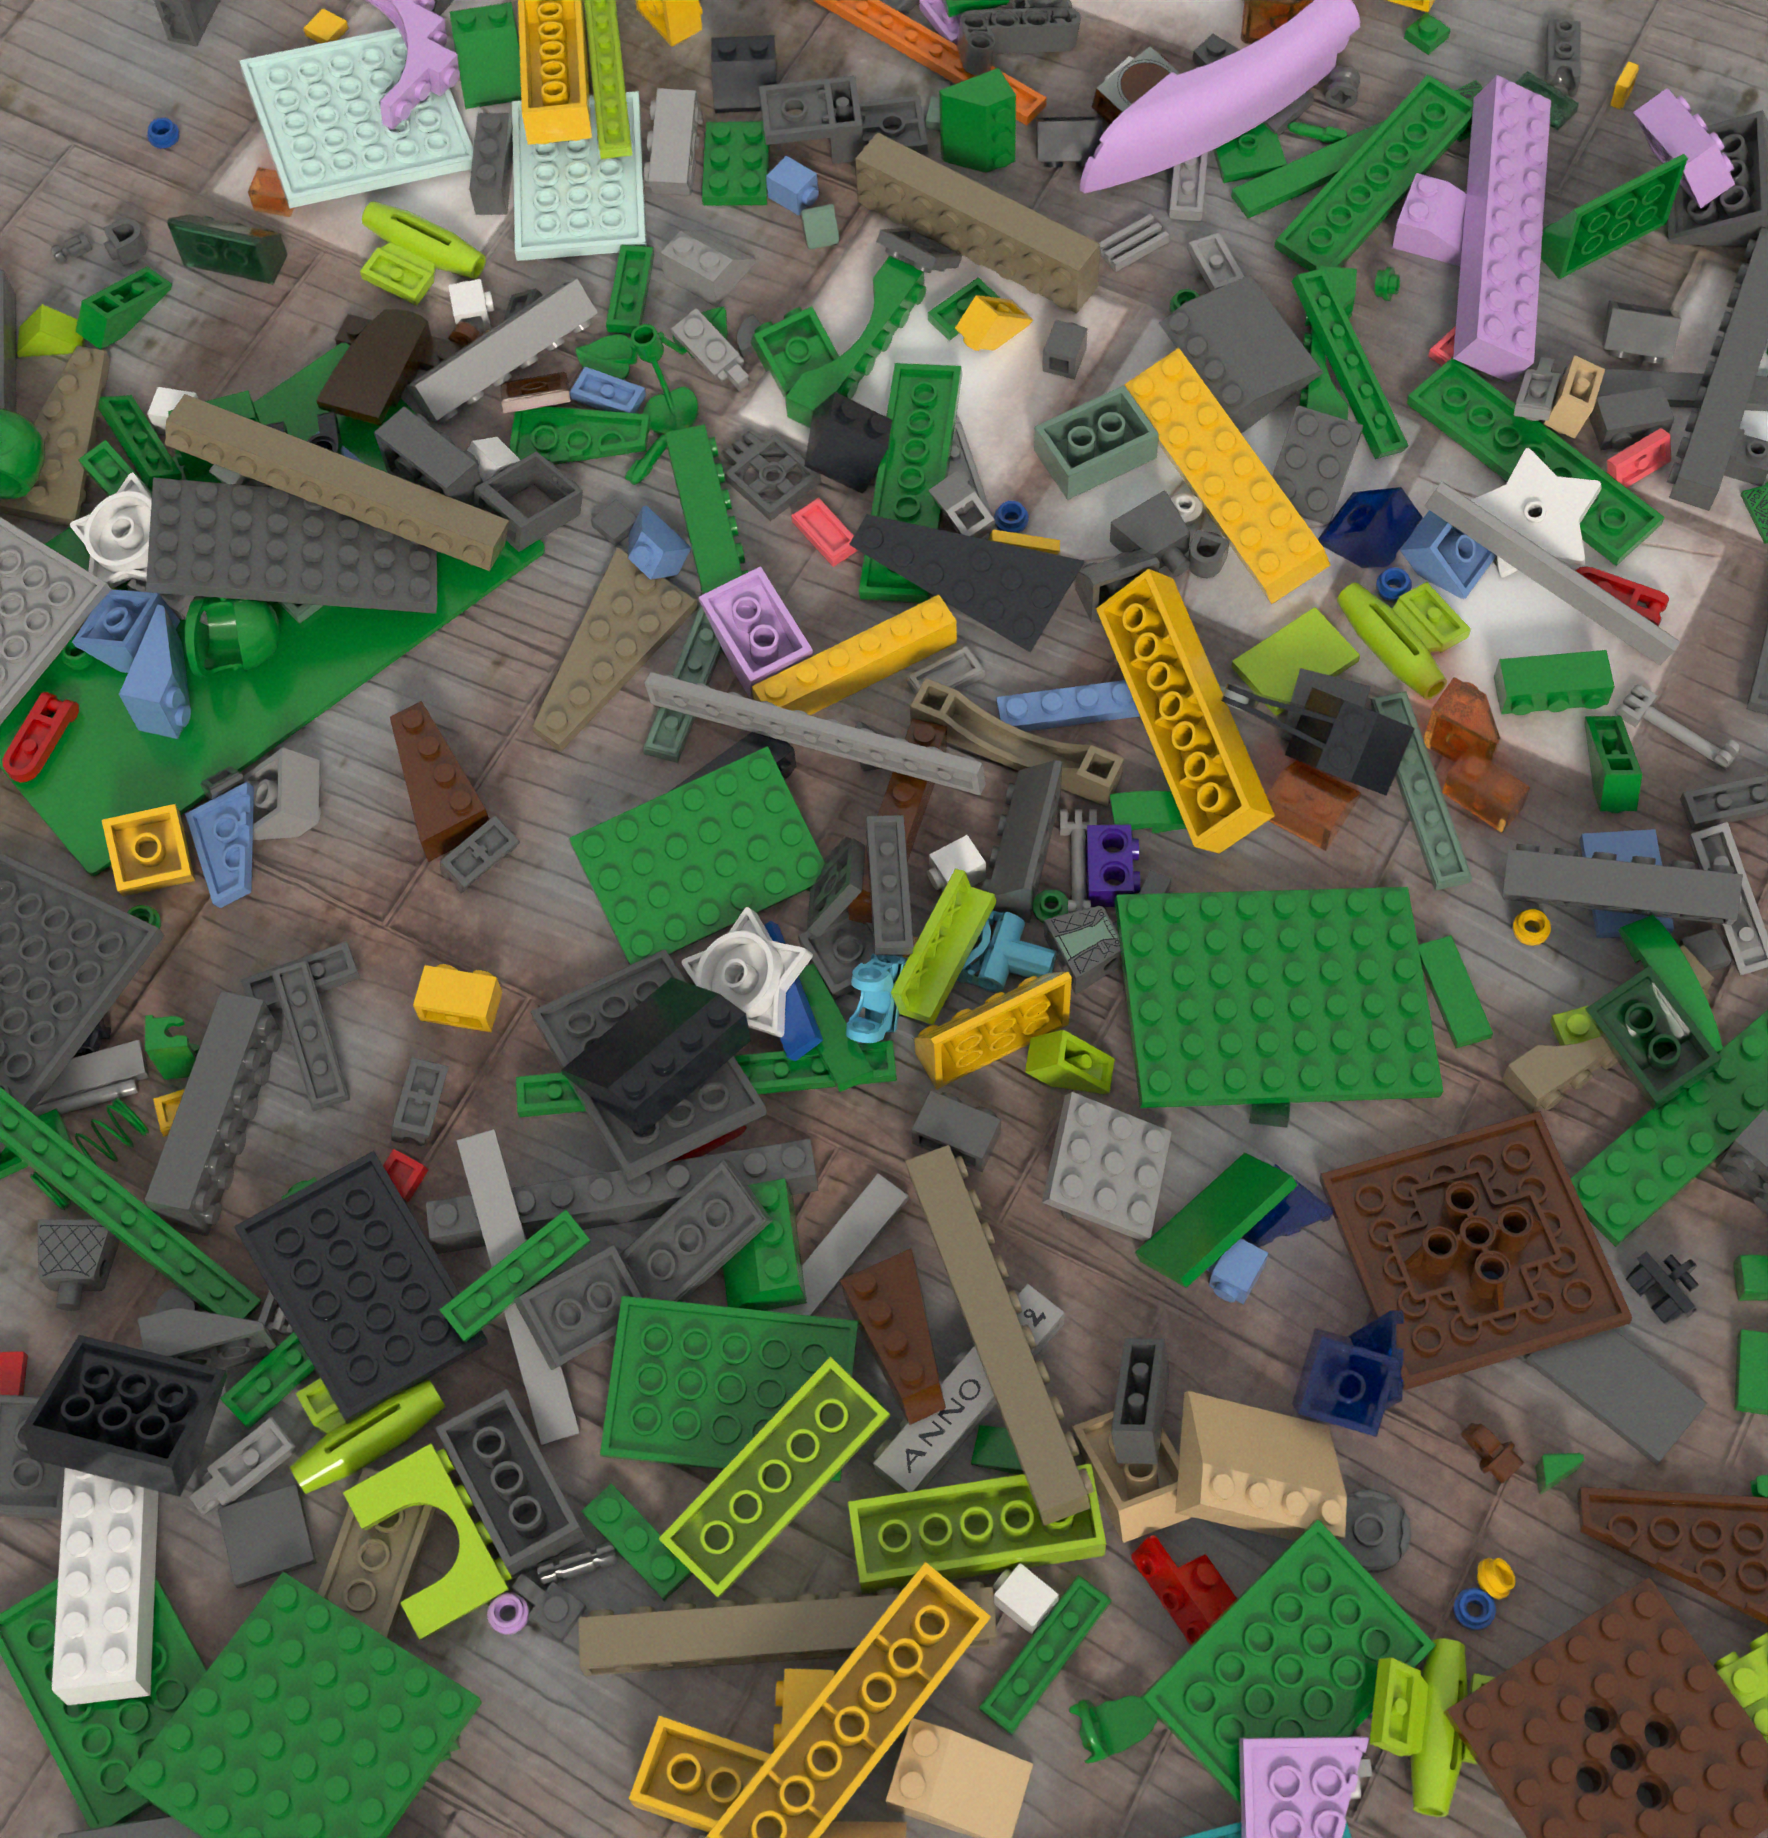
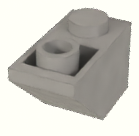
M958 471L928 490L958 534L983 538L992 529H996L995 519Z

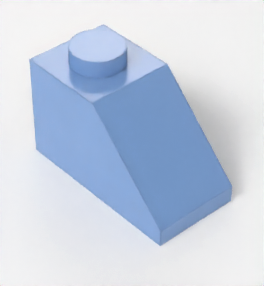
M642 506L629 533L628 559L650 580L678 575L691 547L648 506Z

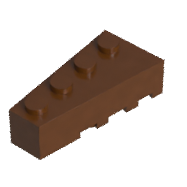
M420 701L390 716V721L420 843L427 861L430 862L459 846L489 821L486 808L423 702Z
M912 1248L841 1279L840 1283L848 1309L854 1320L859 1322L858 1328L909 1425L946 1409Z

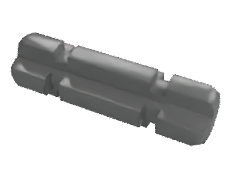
M608 1541L595 1545L596 1549L590 1550L589 1547L558 1557L559 1561L556 1562L550 1559L537 1565V1573L541 1584L548 1586L552 1582L558 1583L559 1578L562 1577L568 1580L596 1571V1567L600 1565L602 1569L615 1565L617 1563V1554L612 1542Z

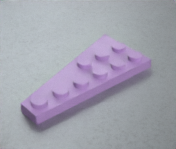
M1370 1737L1239 1738L1242 1838H1342L1347 1822L1345 1816L1352 1792H1355L1359 1778L1357 1776L1362 1754L1366 1752Z

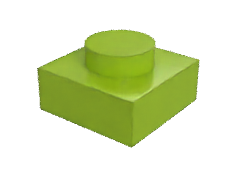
M1588 1005L1552 1015L1550 1024L1560 1046L1578 1044L1601 1036L1585 1011Z

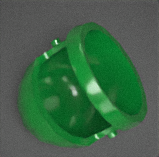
M0 408V499H16L26 496L38 480L45 462V441L36 426L24 416Z
M195 596L190 603L185 623L186 653L192 673L197 677H212L218 671L232 668V670L244 668L247 671L271 659L278 648L281 624L273 607L267 601ZM203 611L206 612L209 629V645L204 665L201 664L197 646L198 625Z

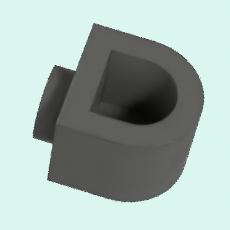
M121 219L103 228L108 239L104 246L113 261L119 258L123 266L141 258L146 253L148 245L137 221Z
M1197 529L1189 547V570L1200 578L1216 576L1227 559L1230 540L1222 538L1219 534L1207 533Z

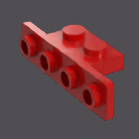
M1152 1535L1146 1538L1131 1554V1559L1137 1566L1138 1571L1144 1576L1190 1645L1237 1599L1206 1553L1177 1567L1158 1538Z

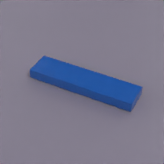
M769 921L764 925L773 941L786 944L778 924ZM799 976L786 992L784 1036L780 1037L787 1058L793 1061H797L823 1041Z

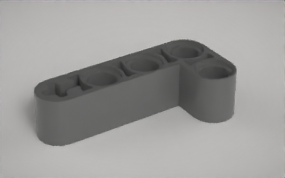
M1069 7L966 11L960 16L957 49L963 68L970 74L981 75L991 70L993 54L1070 51L1077 44L1081 15L1078 11Z

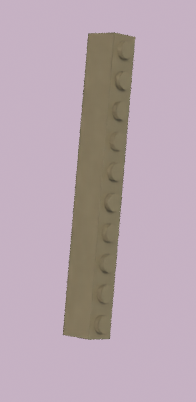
M183 395L166 419L165 445L370 524L373 527L388 531L404 539L429 547L440 553L465 561L471 565L490 571L505 545L509 520L189 395Z
M947 1145L906 1160V1166L914 1190L1043 1525H1048L1090 1509L1088 1494L1094 1492L1092 1483L1085 1468L1077 1469L1073 1457L1079 1455V1451L1071 1431L1063 1434L1059 1420L1065 1417L1056 1395L1048 1396L1044 1385L1050 1383L1049 1375L1043 1360L1035 1362L1030 1349L1036 1347L1034 1337L1028 1324L1020 1325L1016 1315L1022 1313L1020 1302L1015 1290L1008 1292L1006 1290L1003 1280L1009 1278L1001 1255L993 1257L989 1247L995 1244V1240L988 1222L980 1224L976 1213L982 1211L975 1189L967 1191L963 1180L969 1178L962 1157L954 1158L950 1146Z
M981 1582L960 1584L959 1590L991 1616L968 1648L997 1646L993 1587L984 1588V1583ZM885 1588L878 1590L876 1596L863 1597L857 1591H844L837 1593L835 1599L822 1600L816 1594H803L796 1596L795 1602L778 1603V1598L763 1597L755 1599L754 1605L737 1606V1601L722 1600L714 1602L713 1608L696 1609L695 1604L681 1603L672 1605V1611L655 1612L654 1607L640 1606L631 1608L630 1614L614 1615V1611L609 1609L593 1610L589 1612V1617H579V1668L584 1676L850 1657L902 1590L899 1588Z

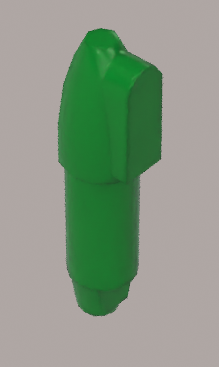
M1292 122L1287 126L1290 132L1320 140L1327 144H1333L1347 137L1345 130L1330 126L1323 128L1303 122Z
M664 434L655 440L642 459H636L626 473L625 479L630 481L631 484H638L652 471L654 464L667 448L666 436Z

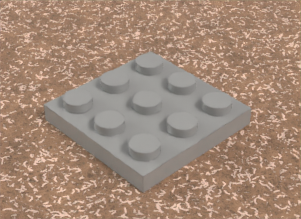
M1071 1092L1065 1095L1042 1203L1140 1241L1150 1239L1172 1131L1077 1093Z

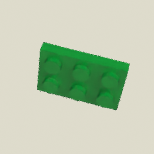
M763 121L706 122L702 185L703 206L767 205L766 176L769 174L770 145H766Z

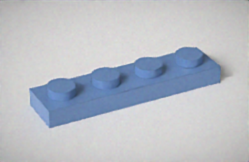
M1126 680L996 697L999 719L1025 732L1140 716Z

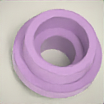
M505 1592L494 1598L487 1611L488 1621L492 1628L504 1635L520 1631L526 1625L529 1618V1608L526 1601L520 1595L513 1592ZM507 1608H514L516 1610L515 1617L510 1621H504L502 1619L503 1611Z

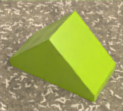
M41 304L19 327L18 357L73 354L77 346L85 347V338L75 332L78 319Z

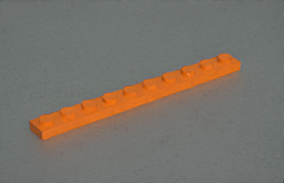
M813 0L954 84L978 76L965 71L957 45L880 0ZM1002 72L1016 94V120L1028 126L1046 107L1047 97Z

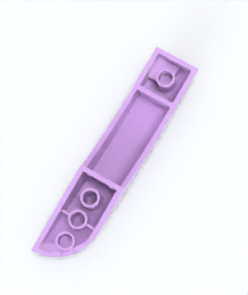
M1314 0L1291 20L1251 45L1179 75L1171 72L1123 111L1106 129L1099 139L1101 143L1097 147L1094 157L1089 156L1086 162L1079 190L1085 194L1137 180L1174 167L1239 137L1280 112L1335 69L1337 53L1345 49L1349 42V36L1360 28L1359 14L1352 0Z

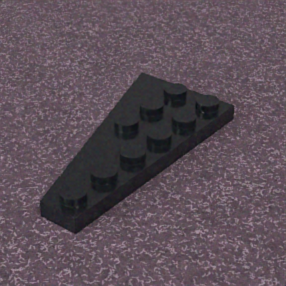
M869 514L865 516L849 544L932 595H940L947 604L1030 653L1085 563L1084 560Z

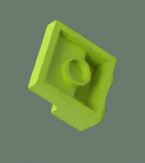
M1768 1633L1749 1643L1752 1652L1739 1658L1734 1651L1715 1662L1714 1666L1717 1669V1673L1768 1743Z

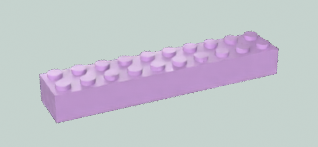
M1496 75L1474 97L1453 359L1511 383L1534 363L1551 100Z

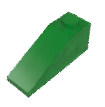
M148 266L82 300L75 332L100 350L122 339L171 290L172 283Z
M1585 716L1584 723L1593 792L1600 812L1622 813L1623 811H1637L1642 771L1622 716Z

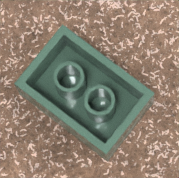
M1123 385L1034 426V451L1066 499L1069 500L1156 459L1159 434Z

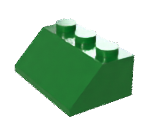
M999 68L939 90L940 145L943 162L984 173L1004 168L1015 162L1016 94Z
M782 1178L750 1184L748 1187L773 1221L723 1265L727 1306L768 1311L805 1304L807 1299L794 1202L786 1179Z

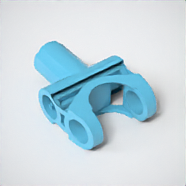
M992 910L978 937L981 942L978 947L971 951L957 981L980 986L985 991L1001 992L1004 989L1009 972L1028 978L1032 976L1039 978L1047 973H1052L1057 951L1020 941L1025 927L1024 920L1010 912L999 913ZM995 920L997 923L990 941L991 930L989 924L993 925ZM980 955L979 960L975 962L973 965H970V963ZM980 970L979 976L976 977L974 974Z
M873 953L869 962L866 964L860 963L854 968L851 984L854 988L861 990V996L857 1009L849 1018L846 1026V1036L849 1039L861 1043H876L883 1040L886 1032L894 1033L897 1030L899 1011L892 997L891 990L908 958L905 959L902 955H874ZM863 1007L865 1008L864 1018L859 1017Z

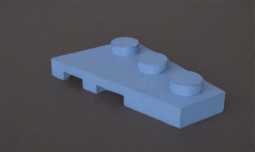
M248 782L185 813L212 903L218 908H222L251 893L254 786Z

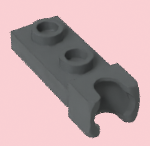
M1566 19L1548 20L1544 92L1546 94H1551L1553 87L1559 84L1567 87L1570 96L1577 94L1581 78V21Z

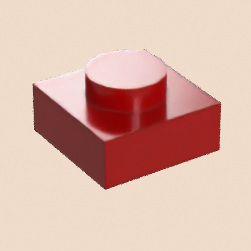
M394 1148L383 1164L401 1197L409 1203L429 1169Z

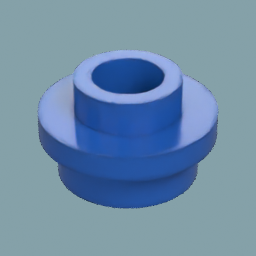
M157 118L149 124L147 138L152 146L161 149L168 148L179 140V129L171 120Z
M1006 501L996 510L994 519L998 530L1020 533L1027 527L1029 515L1021 503ZM1014 518L1016 520L1008 521L1007 519Z
M1396 567L1382 572L1376 582L1378 594L1383 599L1391 602H1397L1399 596L1407 593L1412 588V582L1408 574L1403 569ZM1389 585H1396L1398 588H1392Z
M1467 1588L1456 1597L1453 1611L1455 1618L1463 1627L1477 1631L1485 1629L1492 1623L1496 1614V1606L1493 1598L1482 1589ZM1470 1603L1477 1604L1481 1609V1615L1477 1617L1471 1616L1467 1611V1605Z

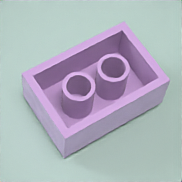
M1666 88L1633 113L1653 154L1662 164L1682 154L1688 157L1680 185L1696 204L1702 208L1735 185L1730 174L1734 167L1728 157L1720 152L1724 149V145L1715 132L1708 134L1705 122L1698 113L1694 116L1690 114L1692 112L1691 108L1683 96L1680 95L1676 98Z

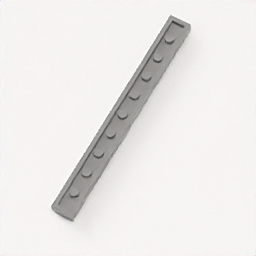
M650 672L645 681L650 702L656 706L981 795L986 785L983 763L969 756L960 757L952 755L936 747H923L909 743L903 738H890L876 734L866 728L850 727L833 719L817 718L801 710L792 711L784 709L768 701H755L744 698L735 692H722L711 689L705 684H693L668 674L660 675Z

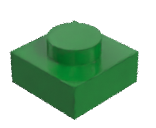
M1426 12L1405 30L1404 39L1429 55L1449 38L1450 28Z

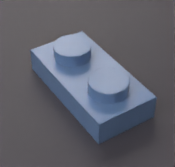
M584 367L570 390L571 400L602 411L636 413L646 397V392L642 386Z

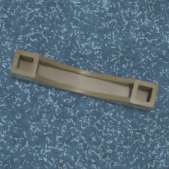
M926 677L910 706V721L914 718L946 726L947 742L1015 770H1023L1053 760L1062 761L1061 788L1105 807H1108L1110 794L1115 793L1122 779L1123 757L1093 745L1058 742L1020 730L987 713L958 690Z
M1683 945L1680 949L1692 967L1706 998H1708L1710 994L1707 991L1714 977ZM1602 1036L1578 1044L1561 1046L1537 1045L1507 1066L1502 1081L1529 1113H1534L1542 1107L1547 1111L1564 1097L1562 1093L1571 1087L1575 1090L1580 1089L1592 1079V1072L1601 1066L1606 1070L1617 1063L1618 1060Z

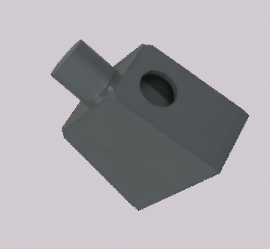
M1165 490L1111 522L1110 542L1122 553L1143 549L1158 558L1160 562L1159 569L1166 566L1174 576L1183 574L1190 567V561L1184 555L1189 550L1190 532Z

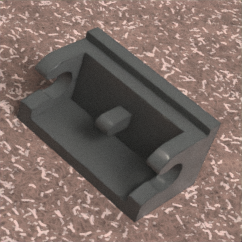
M493 816L440 861L441 874L447 881L451 878L457 885V890L463 893L468 889L469 885L507 853L517 848L520 841L496 816Z
M411 1057L392 1124L391 1141L402 1143L405 1137H410L416 1140L418 1146L425 1144L426 1138H429L449 1066Z

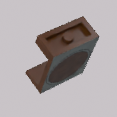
M1150 46L1096 88L1092 108L1111 125L1123 111L1171 72L1176 75L1180 73L1169 64L1163 55L1158 54Z

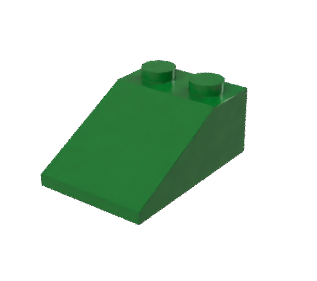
M512 2L450 11L455 51L458 54V66L465 108L471 109L521 101L520 47Z

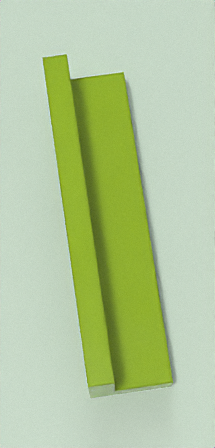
M955 868L913 948V953L909 955L891 990L892 997L901 1015L934 1025L997 902L993 893L971 887L966 872Z

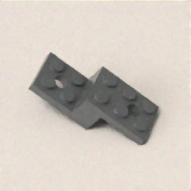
M855 75L759 86L766 145L829 138L832 164L855 162V158L878 132L920 154L928 153V142L920 95L859 102ZM799 109L802 111L800 114L790 115L787 113L789 110ZM888 125H897L900 127L899 129L894 131H889L885 129V127Z

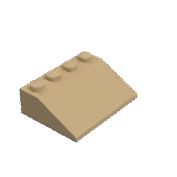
M1191 1391L1184 1392L1175 1513L1293 1541L1314 1520L1319 1519L1337 1540L1345 1538L1347 1496L1328 1425Z

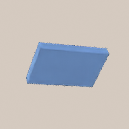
M1655 829L1581 834L1579 839L1582 857L1592 858L1594 852L1617 854L1616 861L1630 862L1632 856L1655 858V865L1662 866ZM1592 909L1597 938L1621 937L1618 931L1620 927L1648 917L1646 915ZM1656 917L1668 932L1672 934L1674 930L1672 918Z

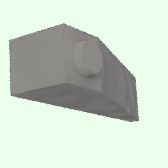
M1728 822L1690 834L1688 840L1699 870L1708 871L1711 865H1725L1734 867L1735 874H1743L1738 920L1732 925L1720 924L1739 975L1742 976L1767 968L1768 935Z

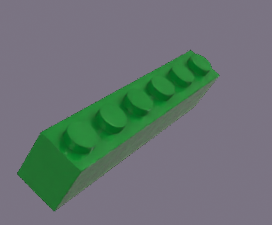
M703 424L665 432L702 594H705L749 571L741 570L740 564L745 563V556L742 544H735L733 537L739 536L735 516L728 517L727 510H731L732 506L728 489L721 490L720 484L725 483L722 464H715L714 458L719 457L715 437L708 438L706 426Z

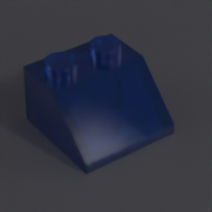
M1402 487L1353 492L1319 536L1318 541L1323 547L1361 568H1383L1390 565L1396 559L1397 552L1413 533L1423 517Z
M1315 1328L1292 1405L1300 1415L1377 1437L1400 1359L1355 1339Z

